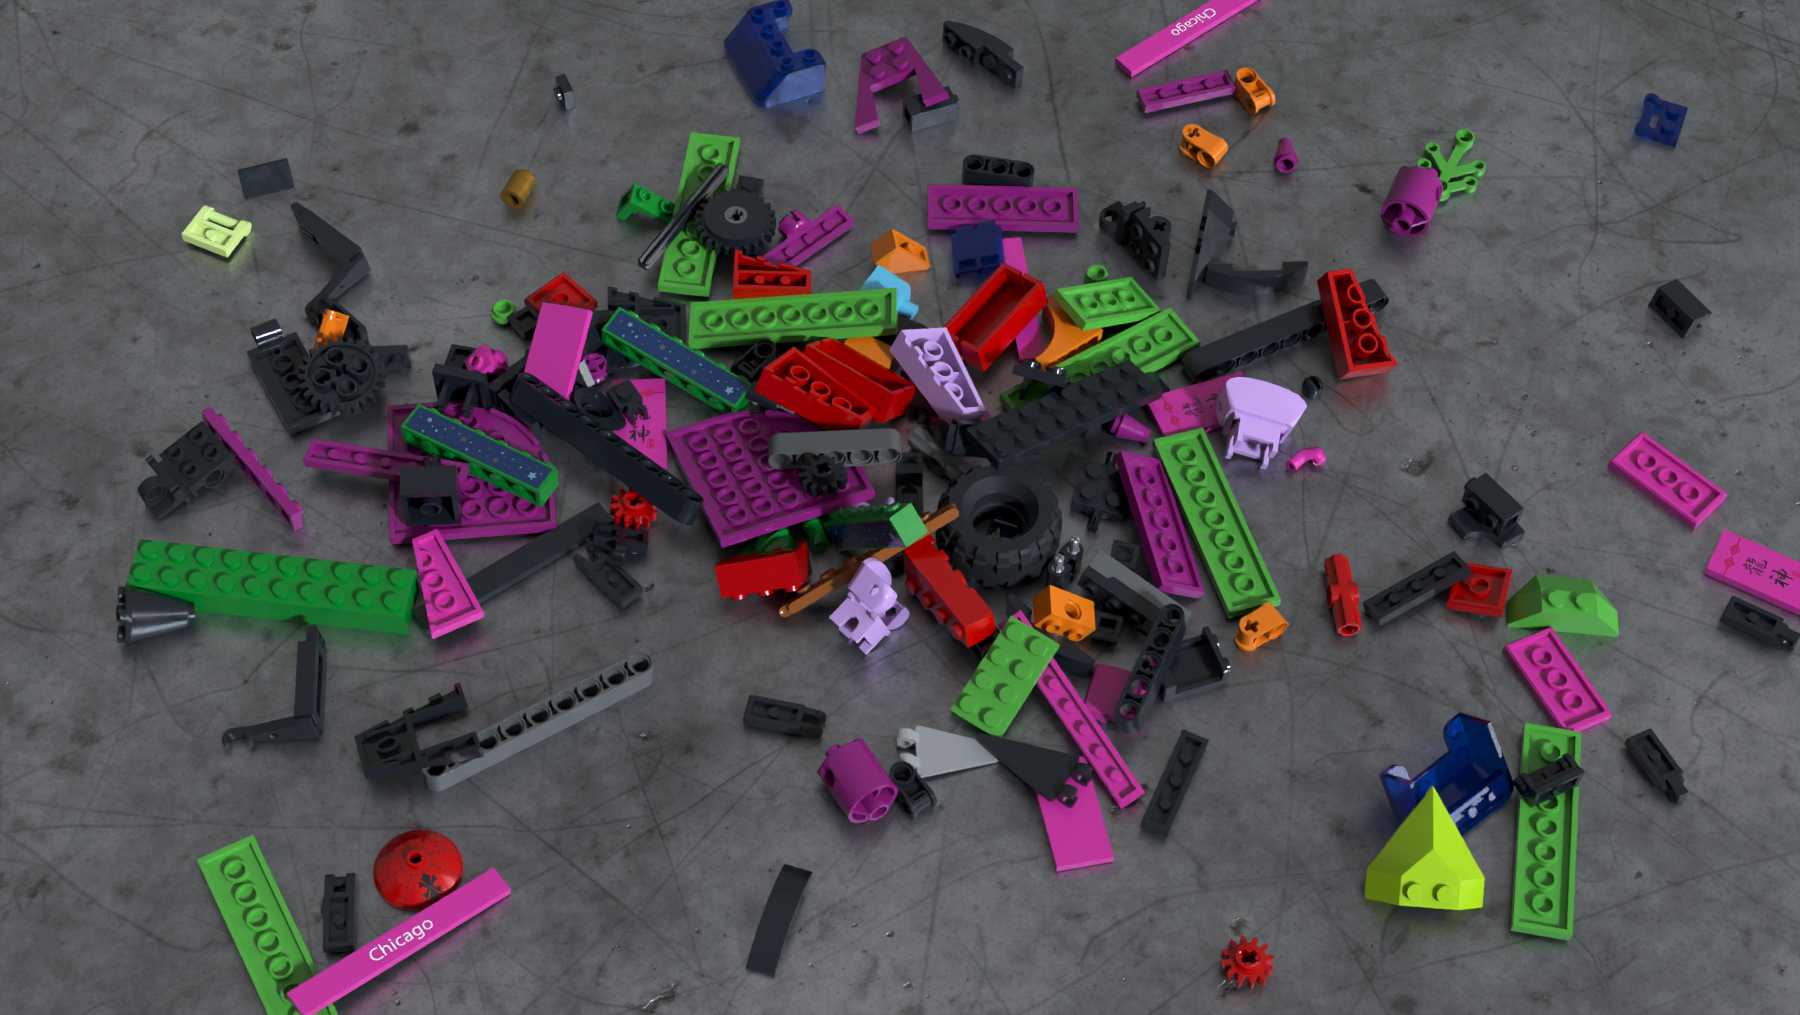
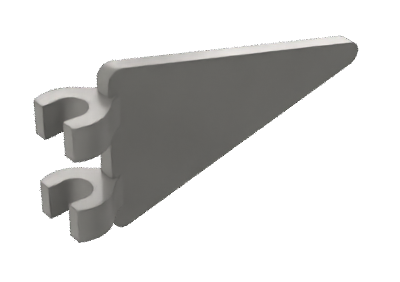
M920 725L915 727V731L909 728L898 729V736L896 738L897 749H909L915 746V756L909 753H900L899 761L910 763L921 778L1001 762L979 744L977 739Z

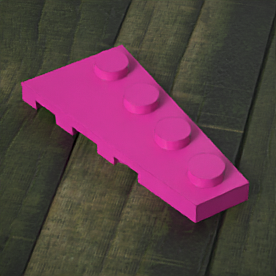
M438 529L412 539L432 639L483 618L484 612Z

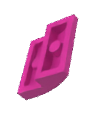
M1097 663L1095 665L1084 703L1096 720L1104 724L1110 720L1117 723L1115 707L1131 674L1130 671ZM1138 690V691H1136L1134 694H1135V695H1142V694H1144L1146 691H1144V690ZM1127 714V715H1125L1123 718H1124V719H1131V718H1133L1135 715H1133V714Z

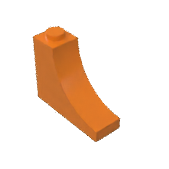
M1054 294L1047 297L1048 303L1042 311V318L1051 331L1052 341L1048 348L1035 358V361L1041 363L1040 368L1048 369V366H1055L1101 343L1103 331L1102 328L1082 331L1053 298Z

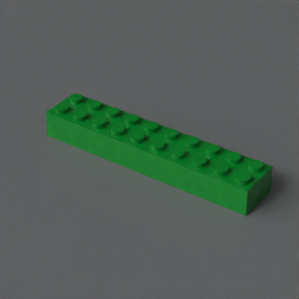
M144 539L139 540L125 586L187 600V603H194L195 611L403 635H408L412 620L411 611L415 608L419 592L416 570Z

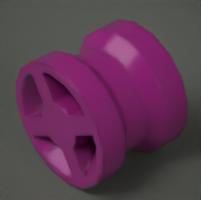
M587 354L582 359L585 360L589 371L593 370L590 373L595 384L591 387L600 386L608 379L607 361L601 354Z

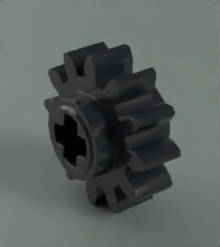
M821 455L817 461L810 458V466L801 465L802 473H799V483L802 485L804 493L811 491L812 498L819 494L822 495L823 499H827L830 493L838 496L837 489H846L845 482L848 481L847 470L844 469L843 462L835 464V457L825 460L824 456Z

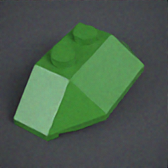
M1535 575L1506 603L1507 627L1544 630L1552 627L1556 632L1618 637L1619 635L1617 610L1590 579Z

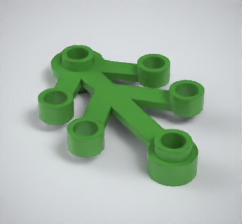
M1460 129L1456 132L1454 138L1455 148L1447 163L1437 143L1429 142L1425 146L1424 155L1434 161L1441 173L1439 179L1443 185V192L1440 201L1448 199L1452 192L1463 190L1467 193H1473L1477 188L1478 181L1473 176H1466L1461 181L1449 183L1450 178L1470 173L1474 176H1482L1485 172L1486 164L1482 160H1474L1472 163L1457 166L1464 151L1469 150L1473 146L1475 134L1471 130ZM1425 158L1419 159L1416 164L1417 167L1425 166L1426 168H1431L1432 165Z

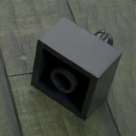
M427 455L423 458V467L400 468L399 495L406 526L461 524L462 496L456 465L440 466L441 459L436 455H432L431 465L430 455Z

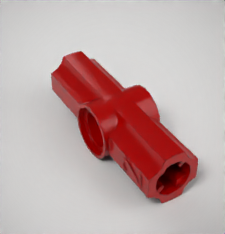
M1333 554L1331 557L1325 558L1324 561L1327 578V604L1333 610L1337 633L1342 634V636H1353L1355 633L1360 632L1362 628L1358 610L1359 589L1357 583L1352 580L1348 557L1343 556V554Z

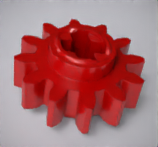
M630 487L628 492L619 488L618 496L612 495L610 515H615L614 523L623 521V527L633 525L634 529H639L640 524L649 528L650 520L656 521L658 508Z
M1242 935L1239 944L1234 940H1230L1228 949L1222 950L1221 958L1223 961H1221L1220 970H1228L1225 980L1230 981L1235 978L1237 980L1236 988L1238 989L1242 986L1243 982L1247 983V987L1250 990L1253 989L1255 981L1263 986L1266 976L1270 977L1274 969L1270 966L1273 963L1274 956L1265 955L1268 945L1265 944L1258 947L1257 937H1254L1251 943H1247L1246 937Z

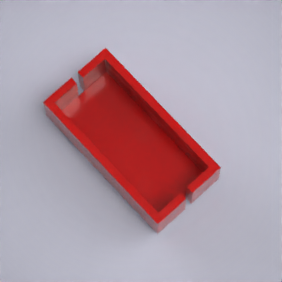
M1003 262L942 327L947 328L961 359H965L967 364L985 372L1048 303L1044 284L1026 273L1022 276L1020 270Z
M828 337L820 340V342L816 341L806 345L803 352L804 355L877 409L872 419L873 421L883 423L907 413L917 389L914 383L837 339Z

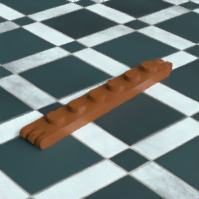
M949 503L932 514L928 511L920 515L919 517L928 532L915 542L959 516L957 506L954 503ZM907 547L868 549L869 551L861 556L858 554L852 555L843 562L845 565L837 570L831 568L819 576V581L812 585L810 582H807L800 586V589L796 590L795 595L780 604V616L788 617L793 613H797L851 581L861 563L867 558L873 557L883 562Z

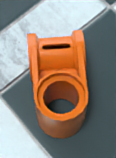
M1246 67L1240 68L1237 71L1234 81L1236 85L1234 96L1244 105L1248 113L1253 115L1258 113L1259 109L1265 106L1271 107L1275 104L1276 99L1272 89L1263 82L1256 71Z
M1188 124L1182 130L1183 139L1179 143V151L1206 168H1214L1228 151V145L1221 137L1213 135L1199 125Z
M1267 602L1240 619L1238 624L1239 630L1235 634L1234 643L1241 650L1252 651L1265 642L1281 635L1287 629L1289 623L1270 602Z

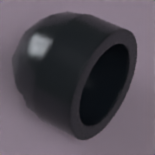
M1317 376L1307 377L1302 383V394L1310 399L1318 398L1322 394L1323 382Z

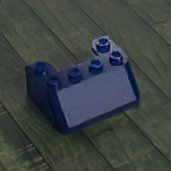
M776 0L750 8L724 40V51L754 104L762 108L771 107L825 90L826 62L822 55L814 49H804L793 53L780 31L789 28V18L793 13L789 0Z
M1459 712L1446 723L1443 730V738L1448 749L1447 753L1412 780H1410L1407 770L1397 764L1386 768L1379 774L1392 811L1402 822L1412 809L1416 808L1426 795L1425 793L1433 785L1460 835L1463 836L1511 797L1514 784L1492 722Z

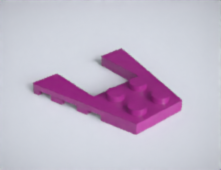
M906 36L861 54L855 129L858 134L881 126L873 92L915 75L917 76L926 107L949 98L945 88Z

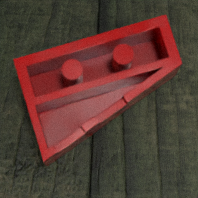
M806 541L798 542L797 548L782 550L781 546L772 548L773 552L761 554L753 552L721 559L715 565L721 598L730 597L734 601L747 597V594L757 593V596H766L774 593L773 590L784 589V592L799 590L800 586L813 573Z

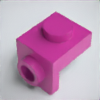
M482 344L464 361L468 370H477L485 374L489 372L497 376H501L510 368L507 363L508 358L502 351L491 349Z

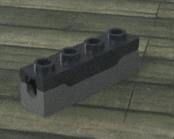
M1101 549L1083 571L1077 584L1087 595L1095 596L1110 611L1118 612L1133 627L1141 628L1148 634L1159 611L1167 604L1172 603L1181 606L1184 610L1186 623L1192 614L1188 609ZM1172 619L1168 623H1176L1178 620Z

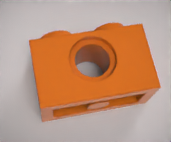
M1052 585L1047 586L1033 597L1034 626L1076 642L1081 641L1096 630L1094 601Z

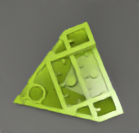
M1432 785L1416 808L1412 809L1385 843V847L1377 857L1366 867L1364 898L1399 906L1450 910L1482 908L1485 878Z

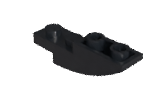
M948 20L943 23L942 40L948 46L955 49L965 60H968L974 66L983 62L987 68L992 69L1004 82L1009 83L1013 88L1022 85L1024 67L1013 59L1014 49L997 37L973 26Z

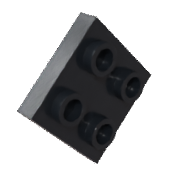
M1023 359L1022 363H1015L1012 374L1024 377L1019 396L1020 400H1026L1031 379L1049 383L1047 392L1049 394L1056 391L1057 386H1068L1072 376L1066 374L1067 369L1056 366H1048V369L1040 368V362Z
M435 363L432 375L438 399L439 413L445 412L450 401L464 402L462 411H464L463 417L468 419L475 407L487 410L492 408L487 374L477 370H466L452 365Z

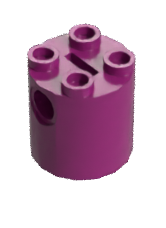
M1417 166L1400 167L1381 209L1382 222L1390 231L1400 236L1417 237L1424 234L1429 228L1443 192V185L1437 177L1438 173L1435 169Z
M860 737L843 746L836 744L830 747L825 752L827 758L817 770V774L849 821L861 823L868 820H877L884 816L897 797L898 788L864 739Z

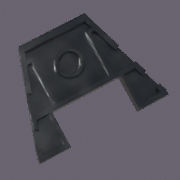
M608 287V310L613 311L621 307L626 311H635L641 320L648 324L657 325L662 332L679 338L686 345V304L654 297L653 300L639 297V293L629 291V294L618 292V289L615 287ZM607 348V373L639 366L638 363L614 349Z

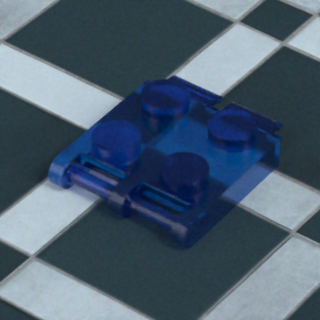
M995 220L978 223V229L974 230L973 224L956 227V233L951 234L956 278H960L962 274L973 272L981 274L984 273V270L998 268L1003 262L1006 263L1003 231L1001 225H997Z

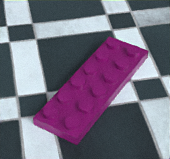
M927 184V229L1078 233L1077 188Z
M1120 451L1115 456L1116 464L1155 587L1162 592L1199 599L1205 591L1168 476L1161 460Z

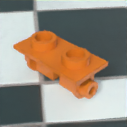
M326 308L322 314L323 318L313 350H319L317 344L319 342L327 346L328 338L333 343H337L339 336L343 338L349 319L348 315Z

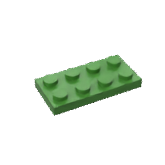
M1132 277L1056 289L1053 298L1082 331L1146 320L1161 311Z
M1010 616L950 711L984 733L1001 738L1059 649V643L1015 617Z

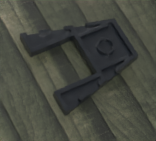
M460 682L453 685L455 690L444 696H441L440 692L428 698V704L415 711L413 707H410L402 712L403 717L391 723L387 719L354 736L366 779L484 757L476 731L420 750L413 726L468 707Z

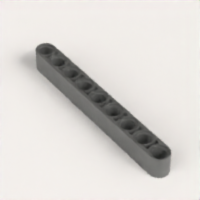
M644 652L634 653L476 732L484 757L422 768L426 787L434 792L443 791L647 688L654 680L651 656ZM645 669V671L638 672L636 670ZM615 681L620 682L619 684H611ZM589 694H595L593 697H587ZM563 707H570V708L567 709V710H562V709H561V708H563ZM537 720H545L544 722H541V723H536V722H535V721H537ZM514 732H518V733H519L518 735H515V736H511V735H510L511 733H514ZM485 746H493L492 748L484 749ZM437 771L442 772L438 775H431L432 773Z

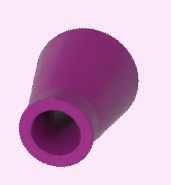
M1281 138L1278 141V148L1273 161L1275 167L1283 173L1293 171L1298 164V157L1290 138Z
M1126 413L1115 418L1110 432L1116 434L1115 437L1146 443L1151 429Z

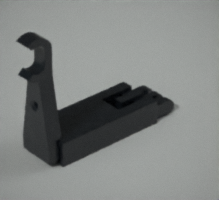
M296 202L291 205V210L297 223L300 225V230L303 231V236L342 265L341 269L321 292L305 307L308 319L313 323H317L313 312L321 305H327V301L331 298H337L363 278L371 269L361 247L311 210Z
M910 406L908 417L917 418V424L925 425L942 449L947 450L952 455L985 458L964 437L967 428L983 421L952 418L951 421L936 416L926 408ZM1037 452L1019 461L1025 462V459L1040 460L1041 453Z
M310 625L307 628L306 641L298 642L294 716L252 726L228 729L222 736V744L227 751L232 748V740L246 737L245 741L253 748L256 741L317 738L318 732L323 731L326 642L316 625Z

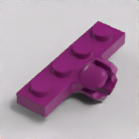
M839 204L815 220L807 219L801 211L792 210L790 213L793 217L786 214L779 222L778 232L785 238V241L763 257L766 258V262L780 265L782 262L798 266L852 228L855 221Z

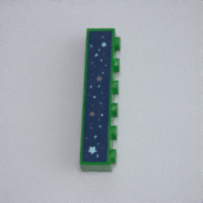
M619 307L603 327L602 343L721 413L727 414L742 411L749 402L746 396L751 382L746 377L732 373L724 364L713 362L700 350H693L684 345L679 338L665 334L657 325L646 323L633 311H626Z
M418 404L401 425L404 443L431 456L436 455L440 459L468 463L469 474L541 508L559 485L557 468L551 463L535 459L529 453L518 451L508 446L502 440H495L485 435L479 429L467 427L455 418L450 419L440 414L434 408H427Z
M898 501L889 505L883 503L878 506L874 503L867 507L860 505L855 508L849 506L843 509L841 506L829 513V519L822 523L838 551L904 548L928 532L911 503L900 504Z

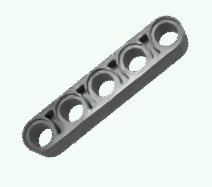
M890 428L778 433L769 438L768 462L772 468L779 470L801 469V465L810 466V458L817 461L823 455L825 460L835 457V464L843 462L844 467L892 465L899 462L902 457L901 435L897 430Z

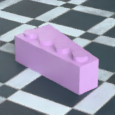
M947 328L901 330L889 351L939 417L951 421L952 418L980 420L986 409Z

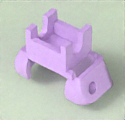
M1247 377L1230 378L1218 394L1216 400V417L1220 424L1219 426H1223V434L1228 435L1225 458L1230 459L1233 452L1261 460L1260 469L1265 470L1268 466L1269 458H1274L1277 454L1279 443L1282 444L1306 409L1305 401L1296 393L1269 382ZM1232 418H1234L1237 422L1231 429Z
M873 557L867 558L861 563L847 586L850 591L847 594L848 598L829 617L848 639L852 638L858 644L863 637L865 638L859 649L866 655L885 635L888 636L891 633L889 630L902 626L910 615L908 609L896 601L897 594L891 588L892 579L889 570L880 560ZM896 610L894 616H887L888 611Z

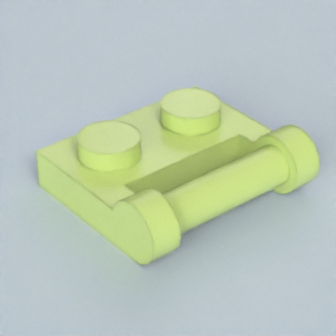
M205 205L182 232L183 241L228 257L241 239L249 235L252 224L245 220L238 221L215 212L214 208ZM210 221L216 222V223H218V224L224 225V226L229 227V228L234 229V230L232 231V230L227 229V228H225V227H222V226H219V225H217V224H214V223H212V222H210Z

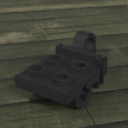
M1117 201L1104 208L1100 212V228L1105 232H1116L1117 237L1115 240L1119 245L1129 242L1131 253L1141 260L1145 270L1151 273L1156 280L1165 277L1171 247L1169 242L1172 228L1171 222L1162 216L1149 218L1151 209L1150 207L1146 208L1145 201L1140 203L1135 201L1125 206L1120 201ZM1112 217V222L1107 221L1105 218Z
M201 421L160 453L159 456L163 460L159 463L152 455L146 458V462L159 477L151 476L142 481L138 487V493L156 517L161 520L184 500L187 503L191 502L187 497L189 494L192 493L196 498L198 496L196 491L202 486L210 489L221 484L227 475L225 468L236 459L206 424Z

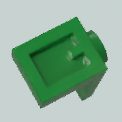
M634 183L620 197L615 217L625 221L631 214L634 215L639 210L667 225L673 217L675 204Z

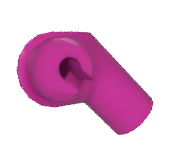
M1318 446L1298 450L1286 461V466L1290 471L1295 472L1309 460H1312L1314 465L1324 463L1326 456L1323 454L1324 450Z

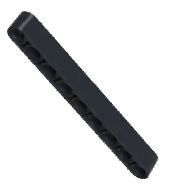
M1374 279L1359 283L1366 298L1364 301L1370 312H1373V314L1377 313L1387 306L1389 298ZM1321 299L1194 349L1184 355L1181 359V365L1193 382L1198 384L1328 333Z
M519 373L509 395L512 403L672 519L683 525L693 524L704 502L703 497L543 381L532 374Z

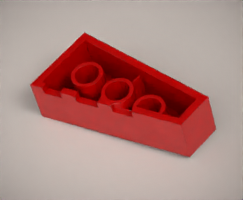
M1352 269L1326 272L1317 280L1338 379L1388 373L1398 363L1395 357L1391 356L1384 335L1381 336L1375 323L1377 320L1373 312L1369 311L1364 301L1366 299Z
M795 347L764 368L754 390L829 431L868 429L877 410Z
M929 534L902 550L907 578L905 586L911 595L915 594L920 599L922 606L926 610H930L935 615L941 625H945L950 630L956 640H960L969 648L996 633L993 612L973 587L968 588L967 582L959 569L952 570L948 562L949 557L943 549L937 551L934 548L935 539Z

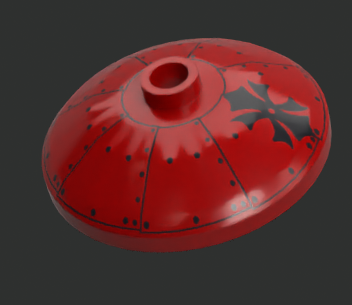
M412 830L392 838L378 853L373 867L374 883L380 896L389 905L408 912H421L454 892L460 886L463 877V861L459 849L448 837L432 830ZM416 858L421 859V861L418 863L411 862L413 859Z

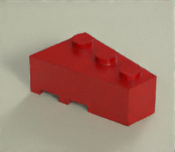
M735 249L733 299L811 294V270L782 262L780 265L766 262L764 257H748L743 255V251Z

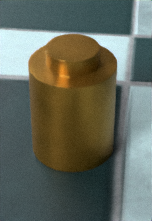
M525 169L515 170L500 194L502 201L512 208H522L536 185L533 174Z

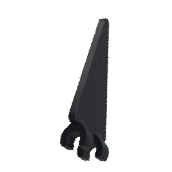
M984 733L977 735V742L1049 802L1057 798L1065 806L1073 808L1078 800V797L1075 796L1078 789L1070 784H1066L1071 776L1077 783L1087 787L1092 779V775H1090L1092 767L1086 763H1079V757L1076 755Z

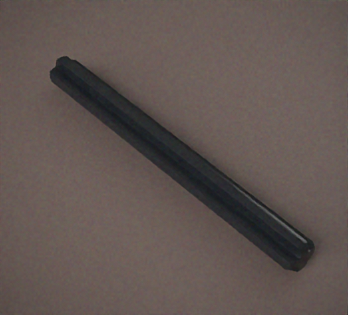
M718 163L638 258L637 261L640 268L649 270L696 214V211L700 209V204H704L706 198L710 197L729 174L727 165Z

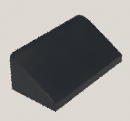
M287 158L237 170L245 199L294 188Z

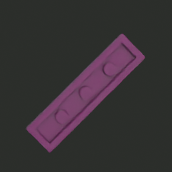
M1228 70L1140 88L1137 89L1136 97L1144 113L1235 94L1236 85Z

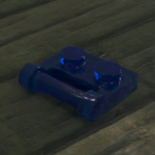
M1653 93L1647 94L1643 101L1644 109L1640 121L1634 129L1635 134L1639 137L1676 147L1688 107L1661 100ZM1653 110L1660 112L1655 128L1649 125Z

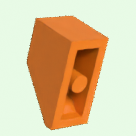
M890 229L870 244L872 261L876 267L881 265L891 273L921 271L930 268L926 247L894 229Z

